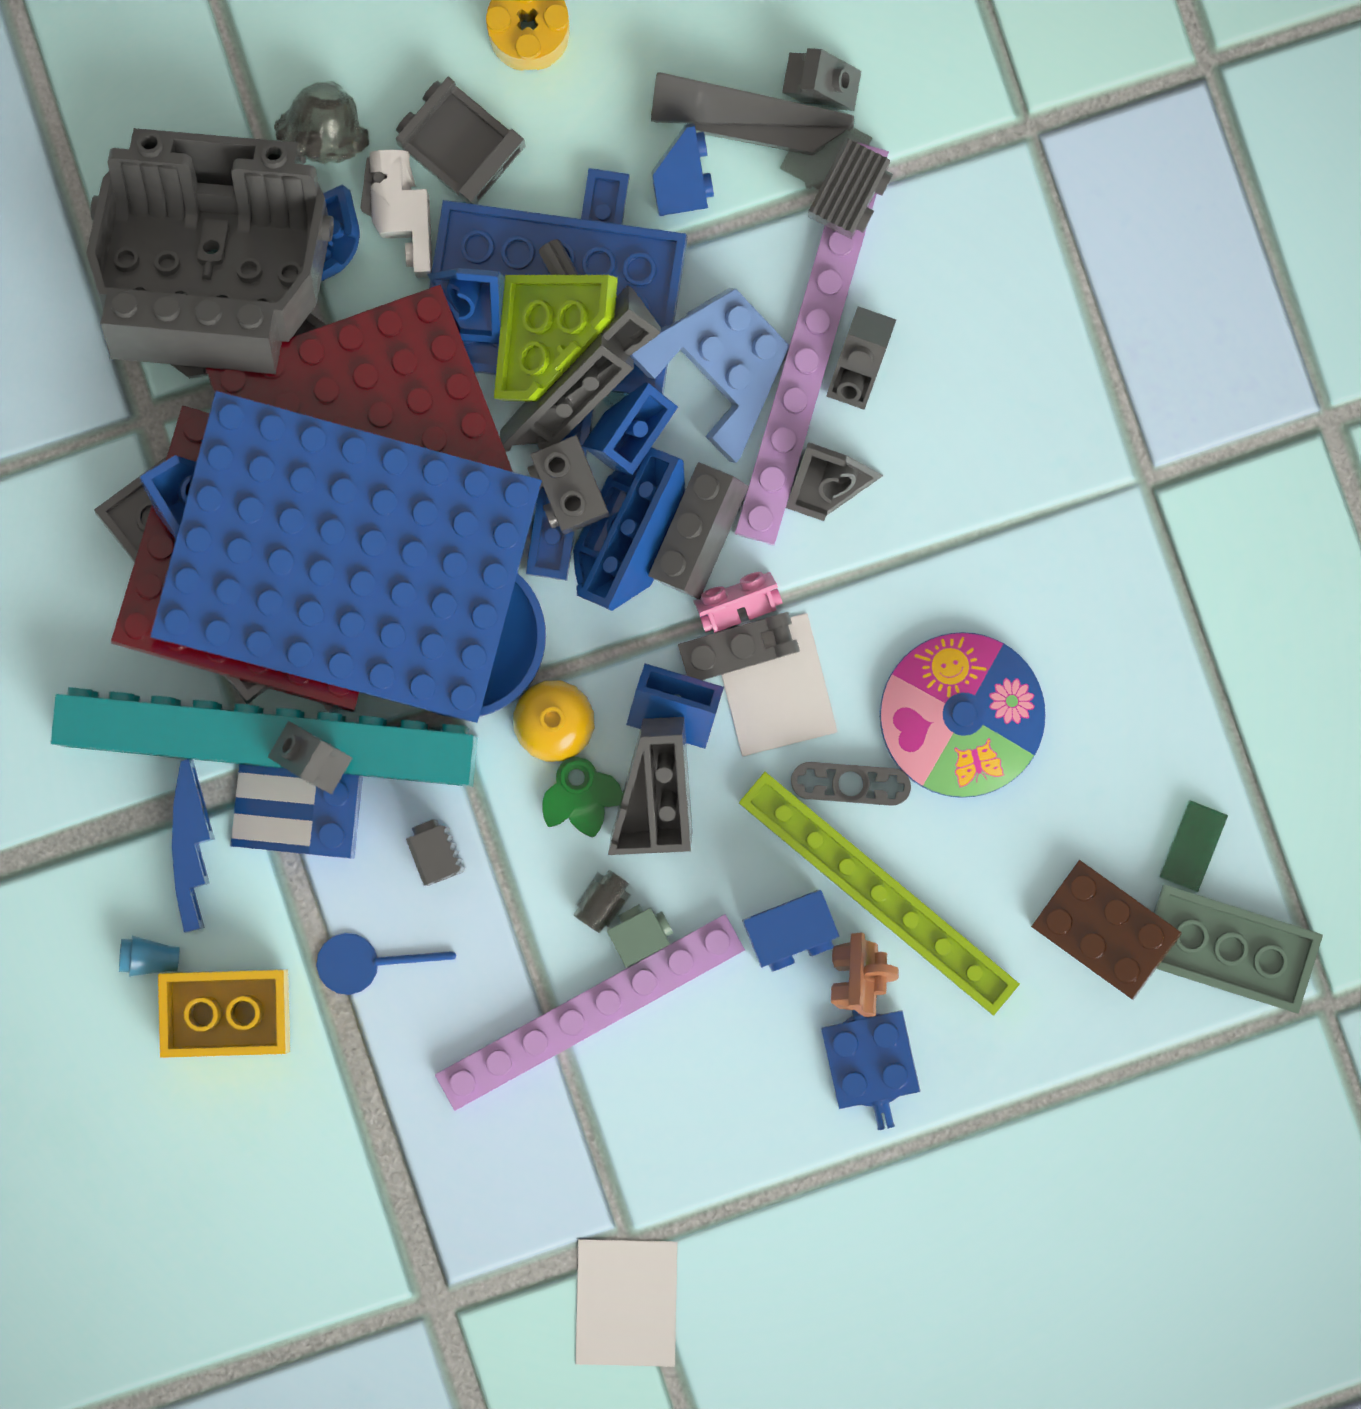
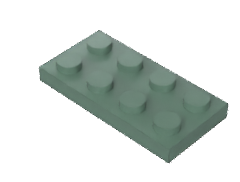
M1162 885L1154 913L1178 929L1182 934L1157 967L1158 970L1299 1014L1323 934L1175 887Z

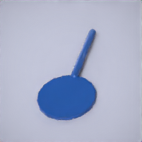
M343 933L333 936L323 944L318 953L316 967L319 978L327 988L338 994L351 995L362 992L372 983L380 965L453 960L456 958V953L451 951L377 957L375 949L368 940L357 934Z

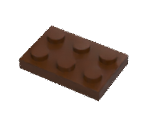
M1080 859L1031 926L1132 1000L1137 997L1182 934L1178 929Z

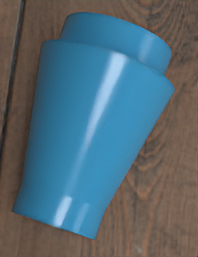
M133 935L131 939H121L119 972H128L129 977L166 971L178 972L180 947L168 946Z

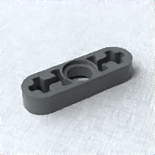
M805 762L797 766L791 775L793 791L799 797L808 800L895 806L903 803L911 791L909 777L903 771L896 768ZM807 769H813L815 777L828 778L826 770H835L836 772L832 779L834 795H825L827 786L822 785L814 786L811 793L805 792V786L798 784V776H804ZM846 772L857 773L863 781L862 790L855 796H847L839 788V779ZM868 772L877 774L874 782L884 783L888 781L889 775L896 776L897 783L903 784V792H897L895 799L887 798V791L873 790L875 798H866L870 787Z

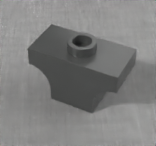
M807 48L806 53L789 52L782 93L801 103L819 104L839 110L855 111L862 71L823 49Z
M290 721L286 724L268 756L269 759L299 778L331 795L352 760L351 756Z

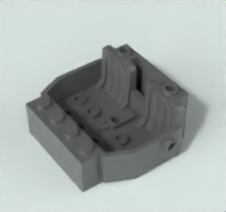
M134 128L129 149H110L107 161L109 171L102 178L99 195H93L90 209L93 224L86 254L103 309L101 326L110 358L276 374L282 341H290L317 305L328 241H331L333 237L334 218L333 216H328L326 201L319 186L316 168L302 163L299 142ZM212 250H218V251H217L216 253H214V254H208V253H207V252L212 251Z

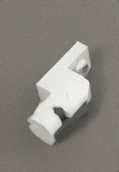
M371 151L366 159L361 211L372 218V223L381 238H412V242L405 243L406 267H414L416 278H429L427 274L432 273L433 266L429 193L427 189L412 190L411 188L416 187L410 166L409 151Z

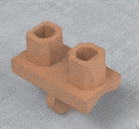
M862 932L851 933L850 942L836 945L832 950L834 968L838 971H849V982L833 983L831 987V1003L839 1009L855 1010L864 1017L876 1016L877 995L886 994L887 982L898 980L899 969L893 965H888V954L886 952H878V944L866 940L865 934Z

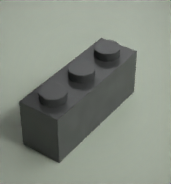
M698 462L648 576L665 586L700 600L749 486L730 474Z

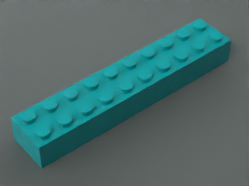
M68 687L67 695H55L50 744L61 747L284 768L269 759L268 756L286 724L290 721L351 756L352 760L344 774L473 787L478 737L469 734L470 728H467V726L442 724V732L428 730L426 722L401 720L400 728L387 726V720H384V718L359 716V723L346 722V716H343V714L318 712L317 719L304 718L305 712L289 708H276L275 715L263 714L264 708L248 704H234V711L222 710L223 704L218 702L193 699L192 707L181 706V700L155 695H151L150 703L140 702V696L114 691L109 692V699L99 698V692L73 687Z

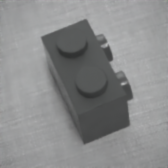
M577 435L530 454L534 465L527 467L530 477L542 480L540 489H545L550 502L543 505L552 529L560 526L561 531L566 535L610 516Z

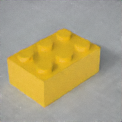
M288 969L158 974L160 1058L269 1055L291 1052Z

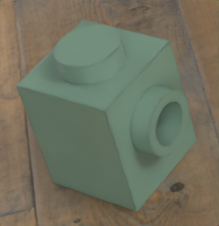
M640 904L618 915L621 923L607 930L625 967L670 945L667 936L673 934L662 911L654 914L652 908L643 911Z

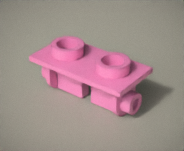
M771 572L748 574L741 578L738 584L727 588L718 586L708 589L701 594L700 600H693L705 633L712 630L714 633L741 624L737 612L739 608L744 607L748 619L752 620L776 611V606L783 604L777 589V583Z

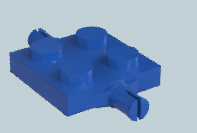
M852 1010L853 1016L843 1023L821 1028L838 1107L843 1109L857 1105L873 1106L877 1130L885 1129L882 1113L885 1116L887 1129L895 1127L889 1103L899 1096L921 1091L903 1010L885 1014L876 1013V1016L864 1017L857 1011Z

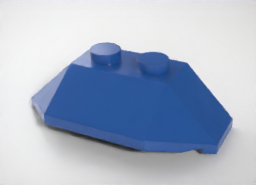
M651 447L633 475L615 470L607 477L601 490V495L610 516L583 527L573 549L574 570L578 583L576 586L577 596L613 611L652 585L654 579L648 575L685 493L684 461Z

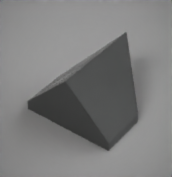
M808 442L786 508L824 521L827 515L884 475L847 455Z

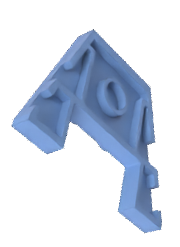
M729 288L689 311L680 320L669 326L662 327L661 333L634 352L630 357L634 359V363L648 378L655 379L681 350L732 403L731 408L705 437L729 462L737 463L741 458L790 345L737 289Z

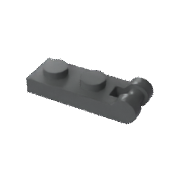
M789 612L780 613L678 644L686 675L703 681L800 652L797 639L792 640L788 626L792 624ZM773 630L777 645L765 648L761 633Z

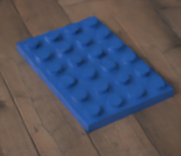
M443 200L432 273L464 268L499 271L504 277L505 275H551L539 254V249L544 244L558 239L561 241L579 275H611L617 277L616 297L629 285L634 289L662 328L675 322L688 236L686 233ZM430 279V286H429V288H432V287H434V285H433V283H432V281H431V279ZM462 340L474 372L496 375L499 343ZM634 363V369L611 392L630 394L646 382L664 394L668 364L653 379L648 378Z

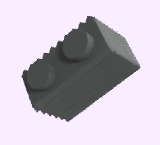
M846 138L808 211V217L850 239L853 238L856 230L864 233L874 214V210L868 208L875 193L883 196L893 177V174L887 171L890 159Z
M435 819L411 828L414 836L407 838L406 842L424 886L433 885L464 872L465 867L460 865L463 859L458 858L459 851L455 850L456 844L451 842L454 836L449 835L450 828L439 825L438 820Z

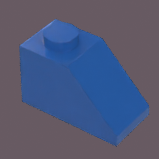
M645 382L604 412L582 446L612 470L633 475L678 406L651 384Z

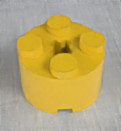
M564 0L490 1L486 14L488 36L494 53L504 64L522 71L541 70L550 67L560 59L568 46L570 35L568 9ZM524 20L526 22L534 20L536 28L533 30L527 26L522 30L521 22Z

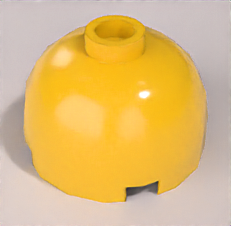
M562 680L542 681L529 687L518 699L513 712V731L519 744L532 757L545 762H560L577 756L589 744L595 729L594 711L588 697L575 685Z

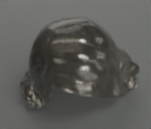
M334 81L316 82L303 88L293 100L290 108L274 124L276 140L299 142L301 157L311 162L322 164L329 162L341 163L355 157L356 153L362 152L370 143L368 130L359 124L357 105L353 97Z

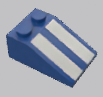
M239 764L231 847L355 859L363 777L343 774L331 795L299 778L285 768Z

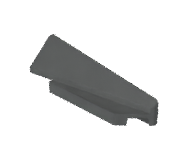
M661 72L656 74L651 122L694 123L696 133L704 131V135L807 155H814L823 149L827 143L845 131L853 129L855 123L854 116L850 114Z
M629 285L626 286L616 297L614 320L538 401H525L502 427L500 439L505 452H509L513 445L537 444L539 449H544L559 443L634 369V359L630 355L661 333V327L633 288Z

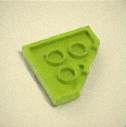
M505 275L494 399L502 401H538L614 320L618 278L611 275Z

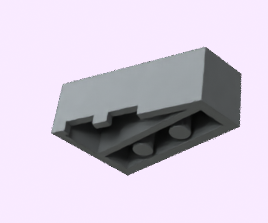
M685 717L643 719L613 825L608 855L691 852L693 827Z

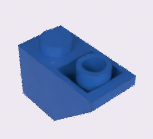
M694 123L684 125L651 171L659 216L708 208L707 198L714 197L710 172H702L700 157L708 156L704 131L696 133Z

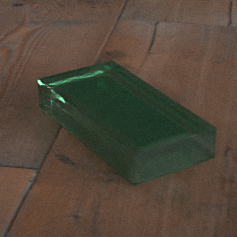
M1188 800L1158 877L1199 892L1228 815Z

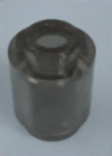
M610 869L605 876L597 871L575 903L578 908L573 916L596 932L601 933L605 926H611L630 898L631 894L625 890L629 882Z

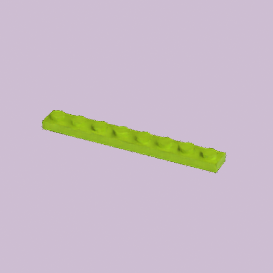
M767 772L760 776L738 803L991 1015L994 1016L1020 985L1019 982Z

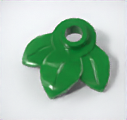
M583 757L566 759L557 769L556 783L545 792L543 797L542 813L546 825L554 827L569 818L571 824L578 831L589 837H595L603 825L604 807H614L620 804L622 796L620 784L611 775L597 772L594 765ZM575 769L582 771L584 774V781L578 786L571 784L568 778L569 773Z

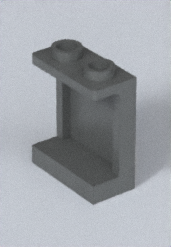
M448 76L443 83L437 80L429 87L422 98L426 103L416 114L409 112L401 120L396 128V131L399 133L396 137V142L402 150L409 151L410 156L464 202L477 205L526 147L525 140L512 128L511 130L507 129L459 89L455 81Z

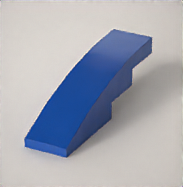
M192 759L180 761L173 803L172 858L174 883L184 933L205 928L194 888L210 884L199 844L215 840L195 763Z

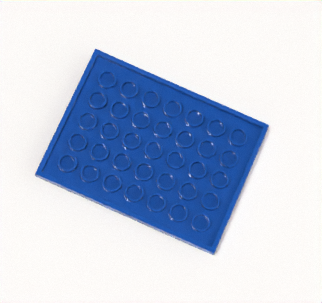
M215 391L150 637L478 723L542 480Z

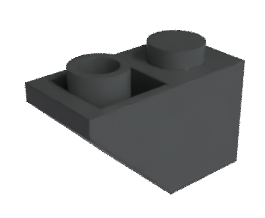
M860 306L857 307L826 397L865 410L896 319Z

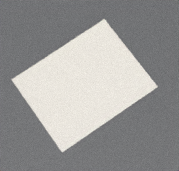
M808 613L790 617L792 624L788 625L792 640L797 639L800 652L722 675L742 757L838 733ZM773 630L761 633L765 648L777 645Z
M578 1239L575 1365L675 1367L678 1242Z

